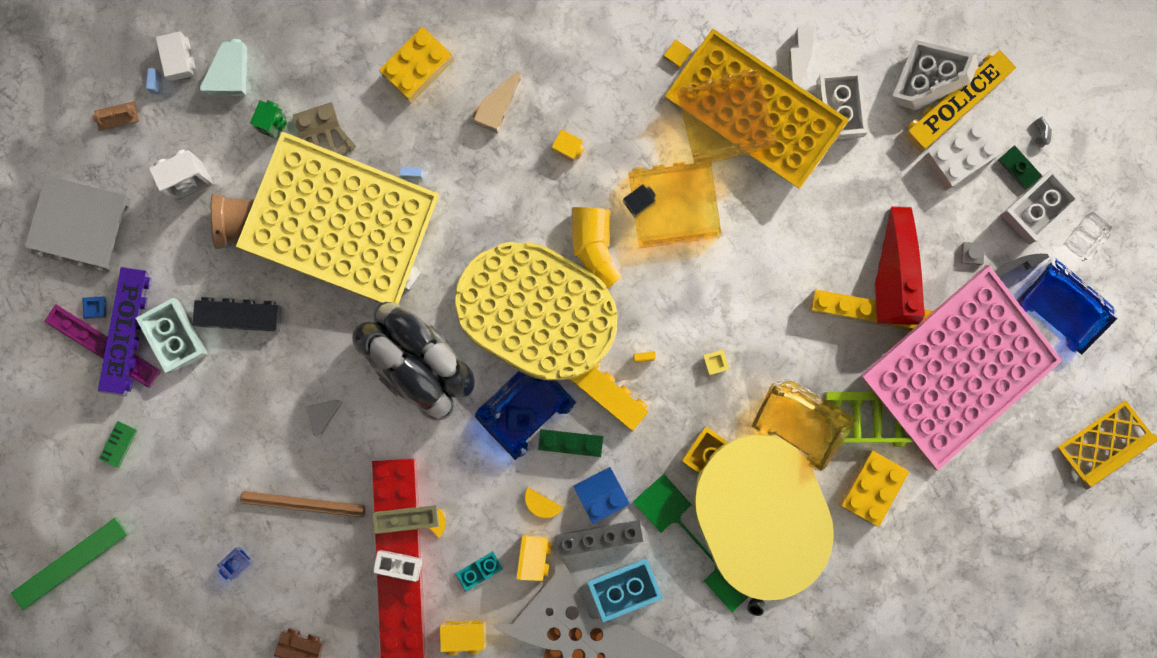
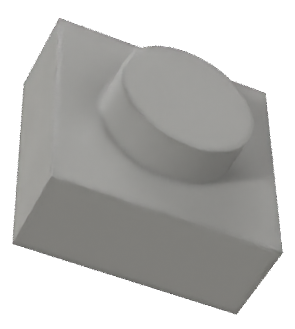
M963 242L961 264L983 265L985 244Z

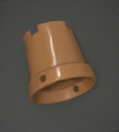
M212 194L211 230L215 249L226 248L230 244H237L255 199L228 198L222 194Z

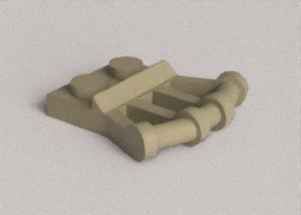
M332 102L293 114L300 139L307 141L312 138L313 144L320 146L317 136L325 134L330 151L340 155L356 147L341 129ZM335 130L345 141L337 149L331 134Z

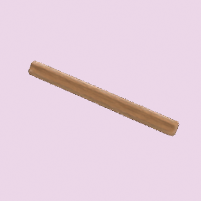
M243 491L240 496L242 504L361 518L364 517L366 511L364 505L247 491Z

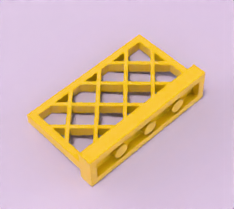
M1125 400L1058 446L1057 449L1082 480V485L1087 490L1156 443L1157 435L1151 433ZM1124 407L1129 413V421L1118 420V410ZM1102 421L1113 422L1111 433L1100 431ZM1116 423L1128 425L1127 436L1115 434ZM1131 426L1140 427L1145 434L1140 438L1131 437ZM1086 432L1096 434L1094 445L1083 443V437ZM1099 434L1111 436L1110 447L1098 446ZM1114 437L1126 439L1124 449L1113 448ZM1069 444L1079 445L1078 456L1069 455L1064 448ZM1082 446L1094 448L1093 459L1081 457ZM1097 449L1109 451L1108 460H1096ZM1080 461L1091 462V472L1084 475L1079 468Z

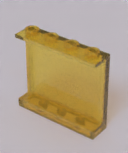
M748 69L742 71L741 75L734 77L732 74L721 77V80L715 82L713 80H706L701 82L700 86L693 87L688 85L680 88L681 91H677L695 168L777 147L758 70Z
M705 159L694 160L693 164L685 165V162H676L671 167L655 165L649 170L639 167L632 169V172H628L631 192L644 184L646 188L651 187L656 194L655 204L635 218L638 249L721 237L711 161L706 162Z

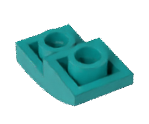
M492 551L454 574L466 592L502 571L503 568Z

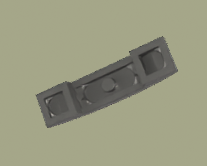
M1044 253L1026 255L1000 266L994 272L1000 278L1021 264L1028 270L1048 259L1049 255Z

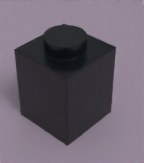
M642 184L624 197L623 203L633 217L636 218L655 204L656 194L651 187L646 188Z

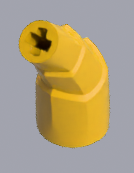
M572 207L571 222L574 255L578 256L588 271L596 275L609 288L622 277L613 265V260L608 251L611 210Z

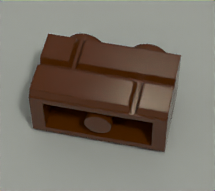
M289 627L288 630L281 632L274 656L278 658H320L325 642L320 641V636L308 634L307 637L301 635L300 630Z

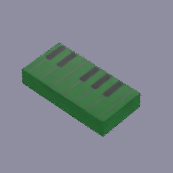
M117 421L99 460L120 468L138 430Z

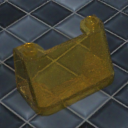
M783 379L771 384L751 427L756 429L759 435H777L807 454V461L812 469L822 471L830 463L852 430L856 420L801 384L791 379Z

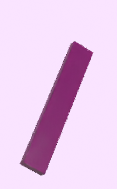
M55 304L44 322L104 359L108 336ZM135 354L134 359L137 360L136 369L131 372V377L150 388L161 370Z

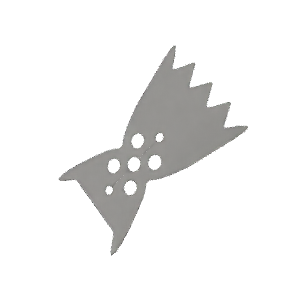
M553 553L555 575L512 624H493L495 629L515 639L549 650H560L563 653V658H572V653L576 649H582L585 652V658H597L599 653H604L605 658H684L673 649L631 628L610 621L603 622L602 619H591L588 616L585 601L564 562L555 553ZM570 606L576 607L579 611L578 617L574 620L568 619L565 614L566 609ZM547 608L553 609L554 613L552 616L546 615L545 611ZM555 627L560 630L561 636L558 640L552 641L548 638L547 632L550 628ZM572 628H579L581 630L582 637L580 640L573 641L569 638V631ZM593 628H600L603 631V638L600 641H594L590 638V632Z

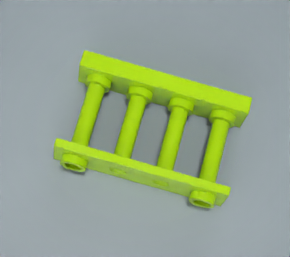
M874 392L823 393L824 401H829L832 412V438L824 439V443H830V447H843V443H893V447H906V443L912 442V438H903V429L896 420L895 438H882L883 404ZM842 401H850V405H852L853 438H840V405H842ZM863 401H871V405H873L874 438H861V405H863Z

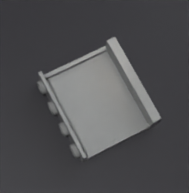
M45 175L25 247L31 249V254L43 257L44 253L51 255V259L63 262L65 258L72 260L71 264L83 267L85 263L92 265L91 269L96 271L111 270L112 267L108 265L124 208L125 206L129 207L131 198L126 195Z

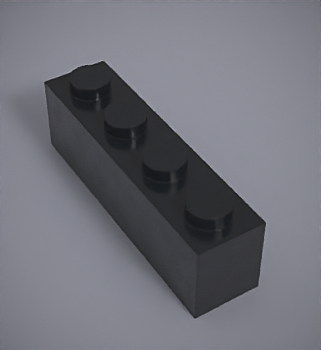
M201 297V301L194 300L193 326L280 332L282 307L276 305L275 301H264L263 304H255V300L244 299L243 303H234L235 299L222 298V302H216L214 298Z

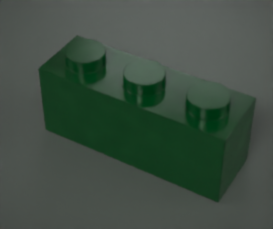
M540 429L538 450L601 457L603 436Z

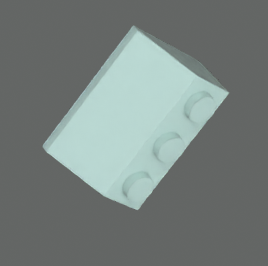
M171 298L136 318L165 373L188 366L208 355L178 299Z

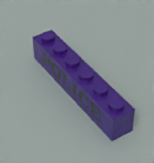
M120 268L98 391L101 393L127 397L128 392L132 390L133 380L130 377L131 372L136 369L137 360L134 359L135 350L138 351L140 347L138 333L139 330H142L136 318L142 315L143 310L147 308L148 298L145 295L146 290L151 287V277H149L148 272L145 270Z

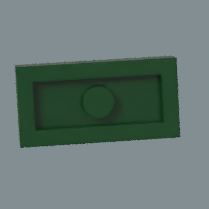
M1015 145L998 159L1024 190H1027L1042 177V174Z

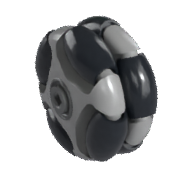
M382 302L377 305L374 311V322L361 323L353 331L352 341L354 347L368 360L376 374L380 377L379 380L395 396L399 395L409 403L417 406L420 412L431 420L440 421L448 418L454 408L452 397L465 398L474 390L475 379L473 372L466 363L457 358L454 351L448 345V340L432 325H427L418 316L394 302Z

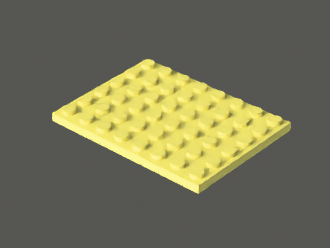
M282 132L237 242L236 249L377 303L394 302L399 304L439 194Z

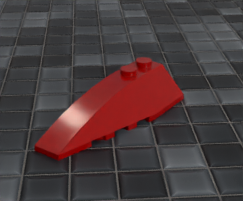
M891 206L881 258L878 264L877 277L874 283L877 324L918 325L925 316L921 259L912 207Z

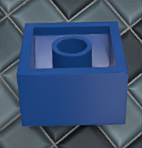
M611 467L573 486L592 524L630 505Z

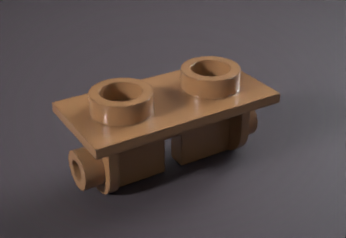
M135 101L95 110V114L92 115L93 121L97 122L99 131L139 122Z

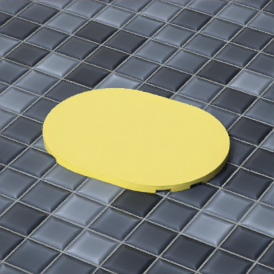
M531 242L499 244L497 247L483 251L476 256L465 268L457 284L455 297L456 312L459 323L469 339L482 350L528 376L542 380H565L577 377L598 365L607 355L614 342L617 331V309L606 285L592 272L545 246Z
M747 435L736 438L721 446L710 456L704 468L701 469L696 482L694 511L705 542L722 577L739 592L760 600L784 599L806 589L818 578L825 568L832 551L834 538L830 511L815 474L806 458L791 444L766 435Z

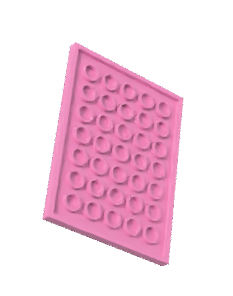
M986 265L860 376L906 434L912 438L914 444L936 470H939L1063 360L991 266Z

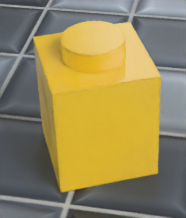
M561 129L552 145V152L574 162L576 158H581L585 148L582 147L583 140Z

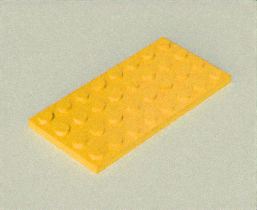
M713 28L665 95V98L799 190L849 122L848 118Z

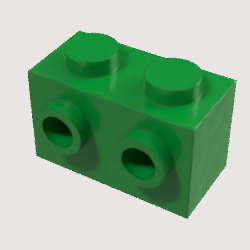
M259 100L250 124L257 132L277 140L280 131L283 132L286 127V116L283 114L282 109L278 107V104L267 100L266 103Z

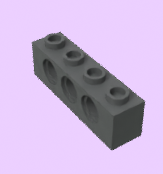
M640 520L557 534L556 540L559 557L643 542Z

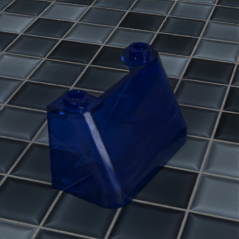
M1052 257L1017 298L1025 312L1035 311L1066 337L1068 342L1066 346L1072 352H1079L1081 355L1118 319L1116 308L1055 257Z
M518 371L476 411L475 418L516 460L518 457L526 454L528 450V442L526 440L556 412L558 414L569 413L577 402L557 380H542Z

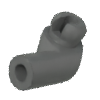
M1041 116L1034 123L1040 130V137L1036 138V143L1039 147H1044L1051 142L1052 129L1044 117Z

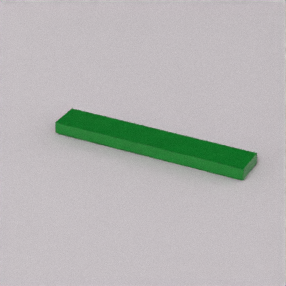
M117 517L113 518L12 591V596L21 609L25 610L129 535Z

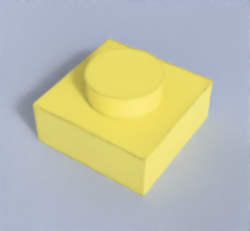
M724 349L703 355L708 375L729 370Z

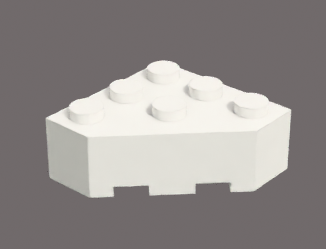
M915 40L893 93L895 102L899 106L918 110L970 84L978 66L975 54Z

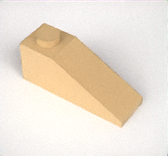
M515 72L483 99L480 106L477 105L475 107L472 117H474L476 125L496 133L499 132L521 81V72Z

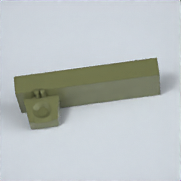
M437 505L372 512L374 534L439 527Z

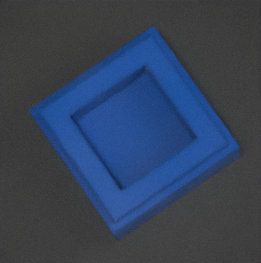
M104 296L82 298L83 319L106 318V300Z

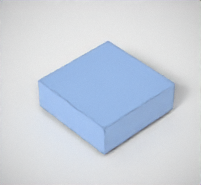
M148 68L146 89L151 93L159 94L161 74L156 69Z
M402 167L400 168V176L402 179L423 180V171L421 168Z

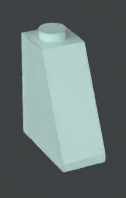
M229 39L228 42L221 43L200 86V91L204 95L246 96L247 47L241 40Z

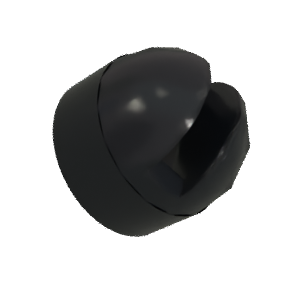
M752 598L747 606L748 612L754 616H761L765 610V602Z

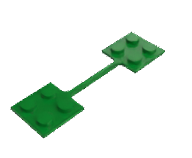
M663 474L633 501L634 504L660 533L672 523H678L714 563L711 554L680 520L681 515L692 504L668 477ZM716 565L715 570L703 580L731 612L749 597L731 586L722 577Z

